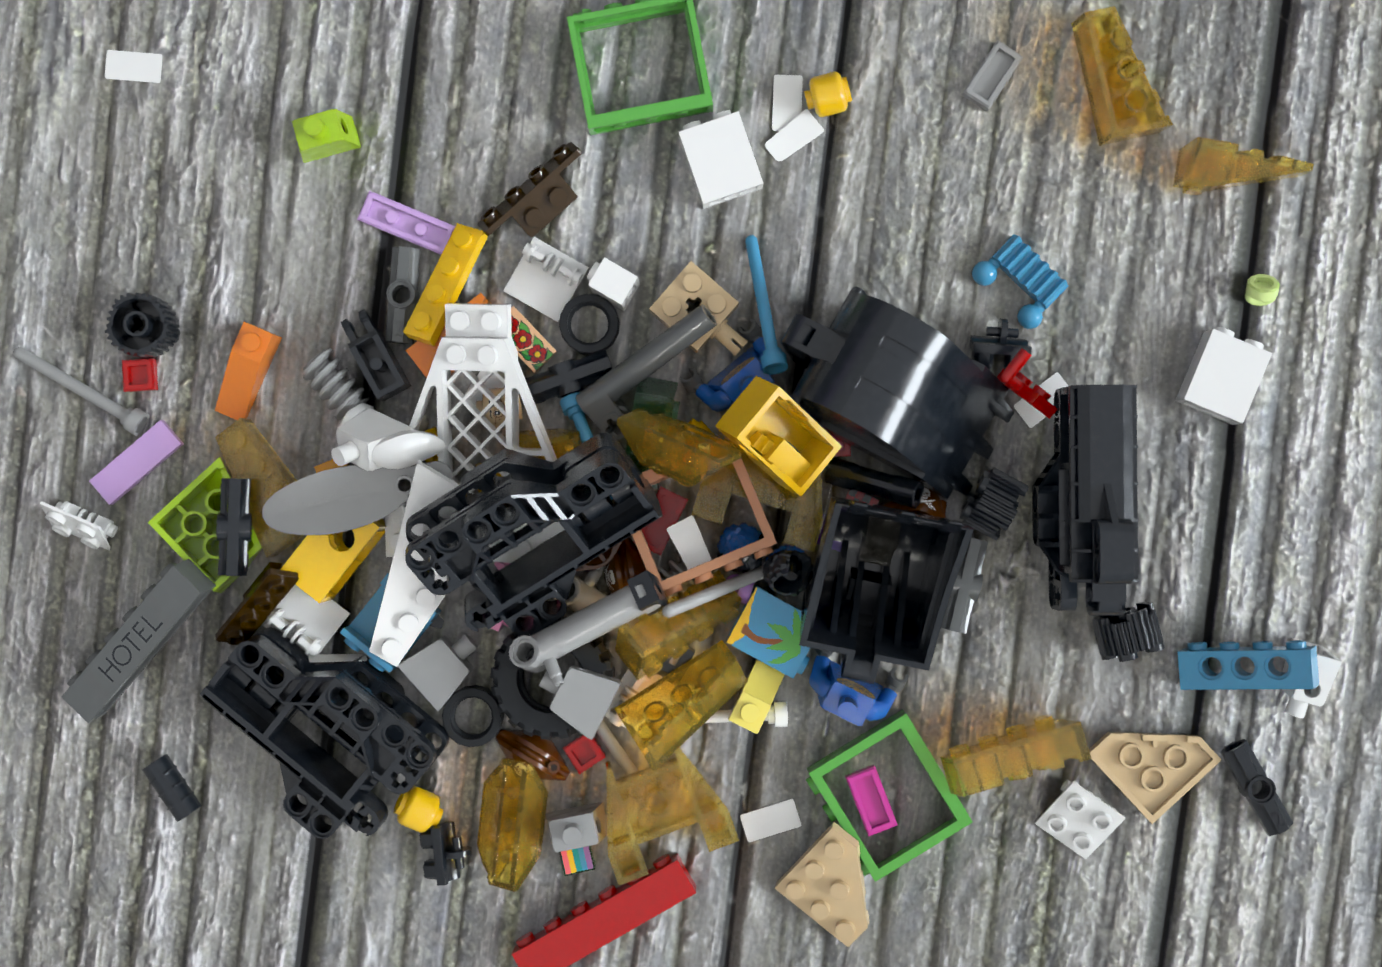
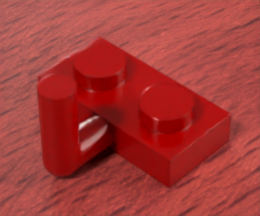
M1021 348L1007 367L1003 368L997 378L1011 391L1050 419L1057 411V408L1048 401L1051 395L1037 384L1030 388L1033 382L1019 372L1032 356L1025 349Z

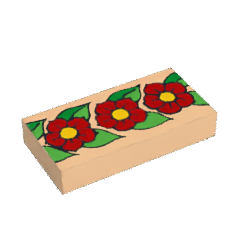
M513 306L511 308L512 339L519 358L536 373L557 351Z

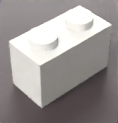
M605 257L601 264L595 262L587 275V279H589L588 286L591 292L607 299L612 305L623 311L626 310L640 286L636 275Z

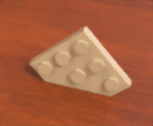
M1108 731L1085 752L1151 824L1157 821L1221 761V758L1200 736L1186 734Z
M833 822L777 881L775 889L844 945L849 947L868 928L869 914L865 902L866 891L863 870H861L859 841Z

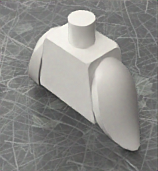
M361 403L350 409L338 424L335 436L338 447L332 449L331 455L333 461L338 466H343L350 462L366 471H374L382 467L402 469L417 464L418 460L422 462L444 450L445 443L432 433L412 430V427L375 411L373 406Z

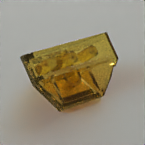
M640 408L617 418V425L638 462L652 469L657 474L665 475L678 481L683 486H695L697 483L713 476L741 458V451L738 450L734 442L679 419L661 414H649L647 410Z
M503 758L499 763L500 765L492 771L483 785L477 847L483 866L488 873L487 880L489 885L515 892L519 890L542 853L548 791L532 763Z

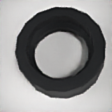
M586 293L576 296L564 306L560 314L559 328L562 338L573 350L581 354L592 355L607 350L614 344L619 334L620 322L616 309L607 299L599 295ZM586 306H594L601 309L608 320L606 334L599 341L593 343H586L577 339L571 328V321L575 312Z
M479 685L465 686L452 694L445 703L442 713L443 727L448 736L457 744L469 748L478 747L491 741L501 729L504 712L500 713L497 708L499 704L497 697H493L492 691L489 688ZM475 697L482 699L488 704L492 719L485 731L472 735L463 732L458 727L455 721V711L461 701Z

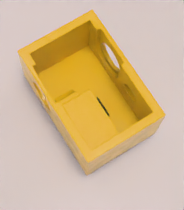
M758 376L754 377L715 425L720 432L775 482L800 497L842 447L783 389Z
M380 519L371 524L352 529L355 540L351 548L344 544L343 532L327 535H307L280 570L297 572L299 580L295 585L318 603L332 600L385 535V528L387 527L385 520Z

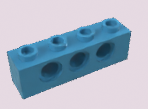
M1303 640L1286 641V646L1274 647L1272 641L1252 642V647H1240L1239 642L1219 643L1220 647L1207 648L1206 642L1187 643V648L1178 651L1180 690L1314 689L1319 685L1317 646H1307L1306 641ZM1276 656L1282 657L1287 661V672H1280L1274 667L1273 660ZM1210 657L1220 661L1222 666L1220 673H1215L1209 668L1208 660ZM1242 657H1248L1253 661L1255 666L1253 673L1242 669L1240 664Z

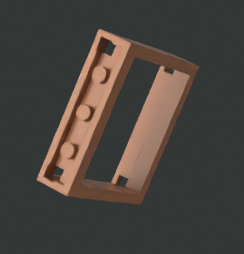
M727 437L642 472L643 477L652 486L729 453L764 538L662 580L642 530L636 532L632 536L646 570L658 577L666 597L684 590L682 584L694 579L695 584H699L713 578L712 571L724 567L725 572L744 565L742 559L754 554L755 559H759L773 553L771 546L777 544L738 449Z

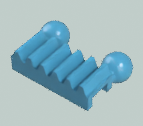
M1015 234L988 261L978 262L972 270L974 281L981 286H987L996 280L997 269L1000 268L1035 301L1034 304H1027L1021 307L1017 314L1019 324L1026 329L1038 327L1043 319L1042 313L1068 287L1067 281L1061 279L1056 271L1049 268L1047 262L1040 259L1039 254L1034 253L1028 244H1024L1021 237Z

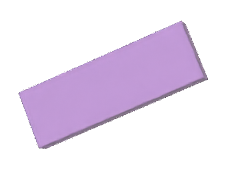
M372 191L368 192L357 219L360 222L439 255L442 254L455 228L451 224Z
M160 420L89 480V482L109 505H113L184 445V443L164 420Z

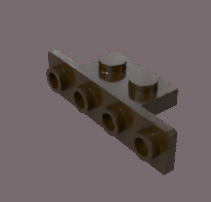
M572 142L559 146L552 153V158L544 165L535 167L529 173V179L520 187L515 186L506 193L503 202L497 207H491L485 211L477 225L489 236L512 216L527 235L533 238L578 198L561 177L560 173L582 154V151Z
M269 562L243 594V601L215 634L216 641L225 642L230 645H239L250 638L299 580L298 573L280 570L282 563Z

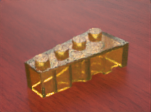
M1115 6L1084 12L1072 22L1099 146L1158 134L1172 126L1173 123L1169 115L1165 116L1159 104L1161 99L1156 89H1152L1144 73L1147 70L1142 60L1138 61L1131 47L1133 42Z
M239 418L215 438L232 478L251 479L250 513H252V525L266 558L275 557L304 535L287 534L268 526L262 516L263 506L274 493L297 480L251 419Z
M718 570L713 573V578L690 586L683 595L687 597L726 581V579ZM733 591L671 618L665 617L662 610L651 616L645 613L639 616V621L632 628L628 623L618 628L615 652L637 680L645 675L648 678L652 677L662 669V663L672 657L675 660L686 653L689 649L688 645L695 640L702 642L714 632L713 628L721 622L725 625L734 620L739 614L738 610L742 598L736 591ZM673 596L670 599H668V602L670 604L672 602L680 600V598L678 596Z
M721 640L614 709L654 772L748 681L736 657L724 641Z
M1044 715L1035 718V724L1026 727L1024 724H1019L1007 728V734L998 737L996 734H990L980 737L978 744L972 746L961 744L950 748V753L940 758L951 794L965 797L1005 784L1003 778L1006 777L1010 781L1032 777L1033 769H1051L1053 771L1065 767L1063 760L1070 758L1078 759L1079 762L1090 760L1091 755L1081 722L1053 718L1052 715Z

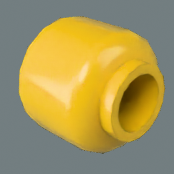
M836 71L812 77L809 81L810 90L804 91L808 110L815 108V112L819 117L844 112L848 107V102L852 101L847 77H841Z
M413 786L408 792L399 795L393 813L397 814L399 824L424 833L431 825L435 827L439 824L443 815V809L439 808L440 798L438 795L418 786Z

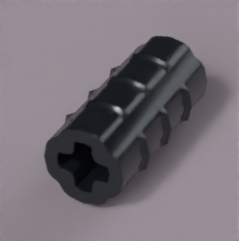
M168 754L142 769L150 781L149 784H152L158 793V797L162 799L167 806V810L171 812L177 822L202 806Z

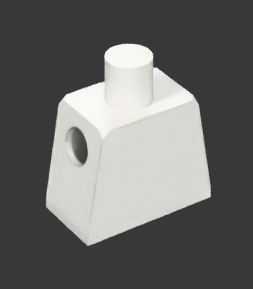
M1307 641V646H1317L1319 685L1314 689H1282L1289 696L1285 712L1298 718H1304L1308 704L1319 707L1324 705L1342 663L1341 660L1323 646ZM1285 661L1283 672L1288 670L1287 661Z

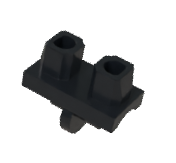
M1002 318L999 319L998 327L987 326L986 336L971 335L970 337L973 359L985 365L988 369L992 368L994 354L1004 355L1003 367L1005 369L1021 348L1031 354L1032 347L1028 346V341L1025 339H1012L1018 338L1019 329L1008 328V320Z
M454 821L444 822L428 829L424 833H420L421 847L423 849H433L434 859L424 861V877L437 880V886L447 885L449 881L460 878V869L465 868L464 857L472 855V847L462 846L461 836H456Z

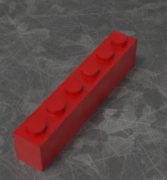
M678 853L672 857L669 854L661 856L652 863L654 867L644 873L641 869L633 872L625 878L626 883L617 888L614 885L605 888L598 894L599 898L589 904L587 901L577 904L570 910L572 914L561 919L557 916L543 925L544 930L534 935L532 932L521 936L516 940L517 945L512 952L518 967H568L696 894V884Z

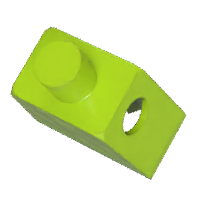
M330 109L292 121L303 163L361 148L353 117L337 109Z

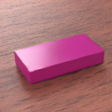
M874 764L845 775L868 837L898 825Z

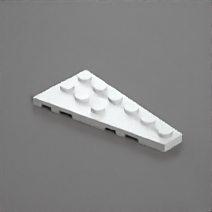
M420 460L416 464L369 652L395 667L399 665L445 597V595L431 593L407 566L405 550L409 542L406 538V522L413 514L459 486L458 483ZM446 506L441 508L438 513L442 518L448 519L457 510ZM417 524L411 530L415 535L421 536L423 532L428 529L430 530V528L425 524ZM416 550L411 553L415 560H424ZM432 568L435 572V581L437 579H441L443 582L447 581V575L440 577L435 569Z

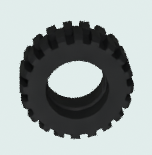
M566 616L560 618L559 620L555 621L554 623H556V622H558V621H560V620L566 618ZM514 632L509 634L494 656L495 664L491 668L490 674L494 685L491 687L492 695L497 697L499 702L497 708L500 713L504 712L508 716V722L514 728L516 726L524 730L523 733L531 737L538 735L541 736V739L551 740L556 737L560 739L568 738L572 734L580 733L549 709L550 706L540 704L529 694L524 683V669L514 665L509 657L510 645L520 636H517ZM601 636L570 652L577 658L581 668L609 677H615V667H613L611 661L612 655L610 650L605 647ZM534 647L528 651L527 661L534 654Z

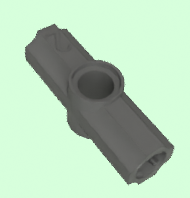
M402 246L392 247L390 285L386 292L388 312L385 342L414 344V339L408 338L403 331L420 299L418 292L420 249ZM402 288H408L410 290V299L405 303L399 304L396 300L397 292Z
M976 538L970 539L949 598L941 628L959 633H967L974 601H977L982 587L983 575L981 571L988 541Z

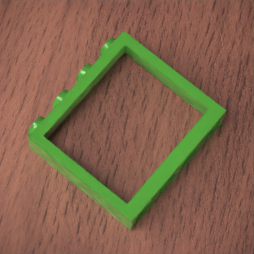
M635 0V4L624 6L622 3H611L604 6V10L592 12L591 9H581L582 12L574 13L573 16L567 17L590 136L713 112V101L693 0ZM684 13L700 94L596 114L580 33Z
M903 709L807 768L810 775L806 779L808 785L815 795L821 793L827 803L822 807L830 821L838 820L841 827L859 841L861 870H863L864 876L871 874L875 882L973 822ZM900 729L954 817L876 865L822 776Z

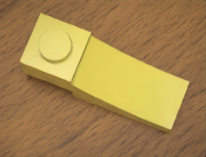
M756 659L728 720L758 734L785 674Z

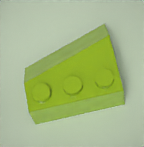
M221 457L214 461L148 522L183 560L190 559L216 585L213 591L217 593H222L239 577L218 575L219 541H217L216 528L217 515L221 507V479L230 478ZM253 525L251 542H248V567L263 548Z

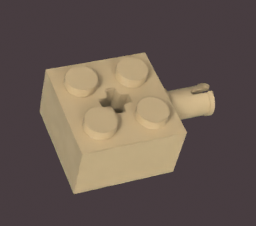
M690 261L649 308L650 313L667 328H670L689 314L687 313L689 310L688 302L695 303L699 301L700 305L703 304L712 313L717 326L689 347L698 353L710 338H715L736 356L741 349L732 340L742 349L748 343L747 339L745 340L727 324V319L737 309L739 302Z

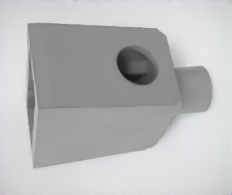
M464 634L454 644L444 636L397 667L432 706L439 711L474 669L466 658L478 646L467 634Z
M572 665L566 676H562L563 684L556 687L546 671L539 687L555 694L549 709L592 740L622 681Z
M603 802L545 813L550 844L554 852L599 844L609 833Z

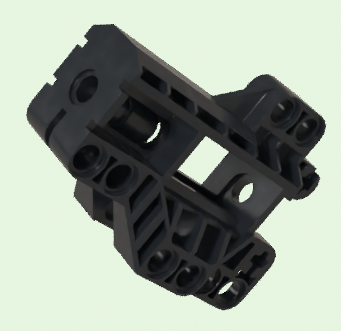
M1071 385L1055 390L1053 406L1057 408V411L1054 413V454L1032 485L1033 542L1035 546L1041 548L1048 558L1050 607L1054 610L1075 611L1078 600L1077 583H1086V608L1089 616L1124 615L1126 611L1124 610L1126 605V584L1139 582L1137 385Z
M599 433L553 462L505 448L465 473L460 480L459 486L408 518L406 522V538L409 544L405 550V560L411 571L433 594L446 595L468 581L472 584L474 590L468 593L464 599L465 623L471 630L479 632L478 628L487 627L489 629L503 620L517 636H531L565 615L568 595L578 568L663 515L659 500L651 484L643 477L642 472L612 434ZM505 471L509 473L504 477L496 476L498 472ZM472 489L481 490V492L477 494H472L468 491ZM446 506L457 510L448 519L442 518L438 513L441 508ZM554 522H559L565 529L501 570H498L492 563L499 556L512 548L518 547L520 543L536 533L542 532L544 528ZM524 523L528 524L517 532L513 531ZM417 524H425L430 528V530L428 529L423 532L421 536L415 535L411 529ZM500 538L502 539V541L498 544L494 545L491 548L489 547V545L496 542ZM416 550L424 560H415L411 553ZM432 568L435 569L440 577L447 575V581L443 582L441 579L435 581V572ZM556 598V600L547 601V599Z
M272 627L263 629L241 642L209 681V684L202 690L200 697L280 763L286 792L283 800L284 810L313 836L321 839L328 838L344 822L355 832L361 831L366 833V836L374 834L386 821L388 808L371 790L380 781L394 793L403 794L408 792L447 747L449 736L444 727L405 696L404 688L387 672H381L372 666L368 661L370 659L368 657L367 661H359L363 657L361 656L354 661L309 662V658L302 648L296 643L291 644L290 638L282 637L283 633ZM358 672H362L367 676L368 684H364L359 680ZM256 681L257 684L251 690L249 687ZM343 689L348 692V700L339 695ZM382 692L390 694L393 700L392 704L383 700ZM280 701L282 704L275 710L273 707ZM363 708H367L373 713L374 720H369L364 716ZM299 710L367 766L359 778L290 722ZM405 712L414 714L417 719L416 727H413L403 719L402 714ZM433 732L441 737V746L435 748L434 744L426 738L427 733ZM422 751L426 755L419 761L415 757ZM400 773L405 776V781L401 784L396 780ZM298 794L304 796L307 805L299 801ZM361 802L363 806L357 812L354 811ZM368 814L373 817L371 822H368ZM322 815L328 816L332 825L325 823Z

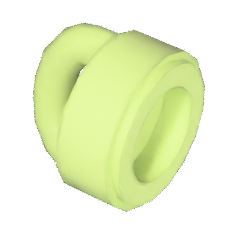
M1267 274L1253 275L1247 281L1245 299L1251 305H1268L1274 302L1278 296L1280 283L1276 278Z

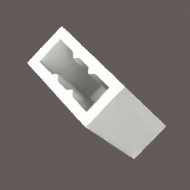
M730 110L722 111L715 114L713 120L701 124V121L698 120L683 126V131L679 132V140L703 209L763 188V181L739 111L732 114Z
M1216 327V329L1204 331L1175 401L1229 424H1243L1272 353L1263 350L1264 345L1251 339H1245L1244 342L1235 338L1233 331L1223 327Z

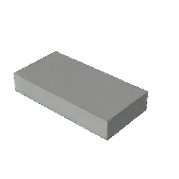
M997 40L961 95L988 112L1024 57Z

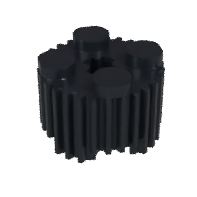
M127 293L126 296L121 295L120 300H114L115 304L112 305L113 311L108 312L111 316L107 317L109 323L106 324L107 330H105V333L109 334L107 339L112 340L111 344L119 347L118 350L135 357L157 358V355H164L163 351L168 352V347H173L174 343L179 340L180 330L178 328L180 325L176 324L179 319L174 317L176 312L171 311L172 306L167 305L166 301L146 293H135V295ZM145 320V328L143 331H140L139 327L143 326L141 321Z
M986 466L978 478L977 483L979 484L975 491L976 495L970 492L961 509L963 511L960 519L963 520L964 524L997 541L1000 538L1001 529L1006 531L1018 512L1016 509L1019 504L1017 499L1019 495L1025 497L1028 485L995 467L991 469Z
M1153 602L1136 603L1137 609L1135 607H1127L1124 609L1126 610L1124 615L1099 616L1092 619V626L1102 660L1118 657L1119 662L1131 661L1138 658L1137 652L1145 650L1147 653H1151L1165 648Z

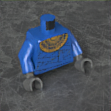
M750 319L753 326L749 331L746 332L742 327L739 328L740 333L749 343L753 344V347H750L707 384H703L702 379L694 368H689L693 376L692 378L684 380L680 376V381L688 393H695L699 399L716 412L729 409L755 376L771 383L775 382L773 375L763 373L761 357L763 356L765 345L762 329L753 319Z
M815 648L819 656L815 657L809 683L817 693L820 706L823 709L857 726H862L866 719L869 721L879 720L887 715L897 697L896 693L901 692L909 676L906 674L903 680H899L894 676L897 668H893L885 681L887 688H883L882 685L876 682L869 684L841 678V665L828 658L833 652Z

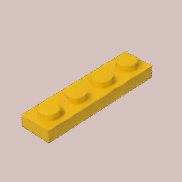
M459 223L456 224L403 331L408 338L435 346L445 326V304L456 303L488 238L482 230Z

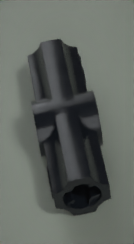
M604 350L578 360L570 359L548 367L547 371L525 378L536 405L554 397L562 398L585 389V386L591 385L613 368L608 354Z
M221 479V507L217 515L216 528L217 541H219L218 575L247 576L249 561L248 542H251L252 513H250L251 479Z
M1247 740L1234 741L1225 746L1220 753L1238 783L1239 792L1246 797L1265 833L1268 836H1273L1287 831L1293 824V821L1276 793L1275 783L1267 777ZM1261 780V790L1253 795L1251 791L1253 784Z

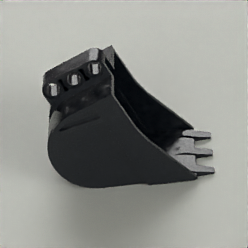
M859 287L851 288L829 328L801 314H796L780 342L790 359L806 368L790 397L829 434L881 461L908 478L923 482L924 487L947 500L953 490L965 496L969 495L973 485L962 473L974 452L985 459H989L993 452V447L983 436L994 416L1008 423L1014 414V411L1004 400L1009 389L985 365L969 358L950 339L922 320L887 302L867 295Z
M832 496L823 522L812 581L803 592L799 645L841 653V678L874 684L880 661L929 671L949 598L974 528L960 521L922 513L915 514L907 510L876 504L868 505L861 501ZM833 540L842 542L840 552L832 549Z

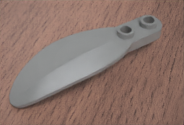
M441 461L425 463L453 480L452 471L447 464ZM352 465L311 474L274 493L263 506V519L271 528L295 535L335 534L371 524L389 515L408 500L410 489L407 491L400 490L398 482L401 479H407L412 485L416 465L402 469L382 467L374 471H366L358 467V465Z

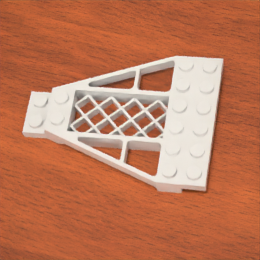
M445 304L446 336L440 340L409 426L412 427V430H419L433 389L436 387L437 437L445 443L444 450L437 454L438 461L450 467L453 481L459 485L460 482L455 477L464 468L467 471L475 468L470 462L479 453L486 460L493 456L485 447L494 437L507 449L532 456H545V459L550 462L557 460L518 362V352L512 339L511 304ZM451 370H458V371L451 377ZM472 371L489 372L479 380ZM462 373L475 385L466 395L453 384ZM493 374L505 384V388L497 396L484 385ZM478 389L491 401L481 412L469 400ZM451 392L460 400L452 410ZM519 393L541 448L519 447ZM504 395H505V406H504L503 403L500 401V399H501ZM463 405L476 417L467 427L454 415ZM493 406L505 416V421L498 428L485 417L486 413ZM479 421L491 433L482 444L470 432ZM452 424L461 432L453 441ZM504 427L506 430V438L500 433V431ZM463 437L476 448L467 459L455 447ZM452 455L461 463L454 472ZM505 471L499 472L503 477L509 474ZM407 501L395 511L385 516V525L387 526L385 528L386 557H393ZM554 522L544 528L542 532L531 536L520 543L518 547L512 548L493 560V562L512 563L565 529L559 522ZM524 523L513 531L517 532L528 524ZM500 538L496 542L489 545V547L491 548L494 545L498 544L502 541V539Z

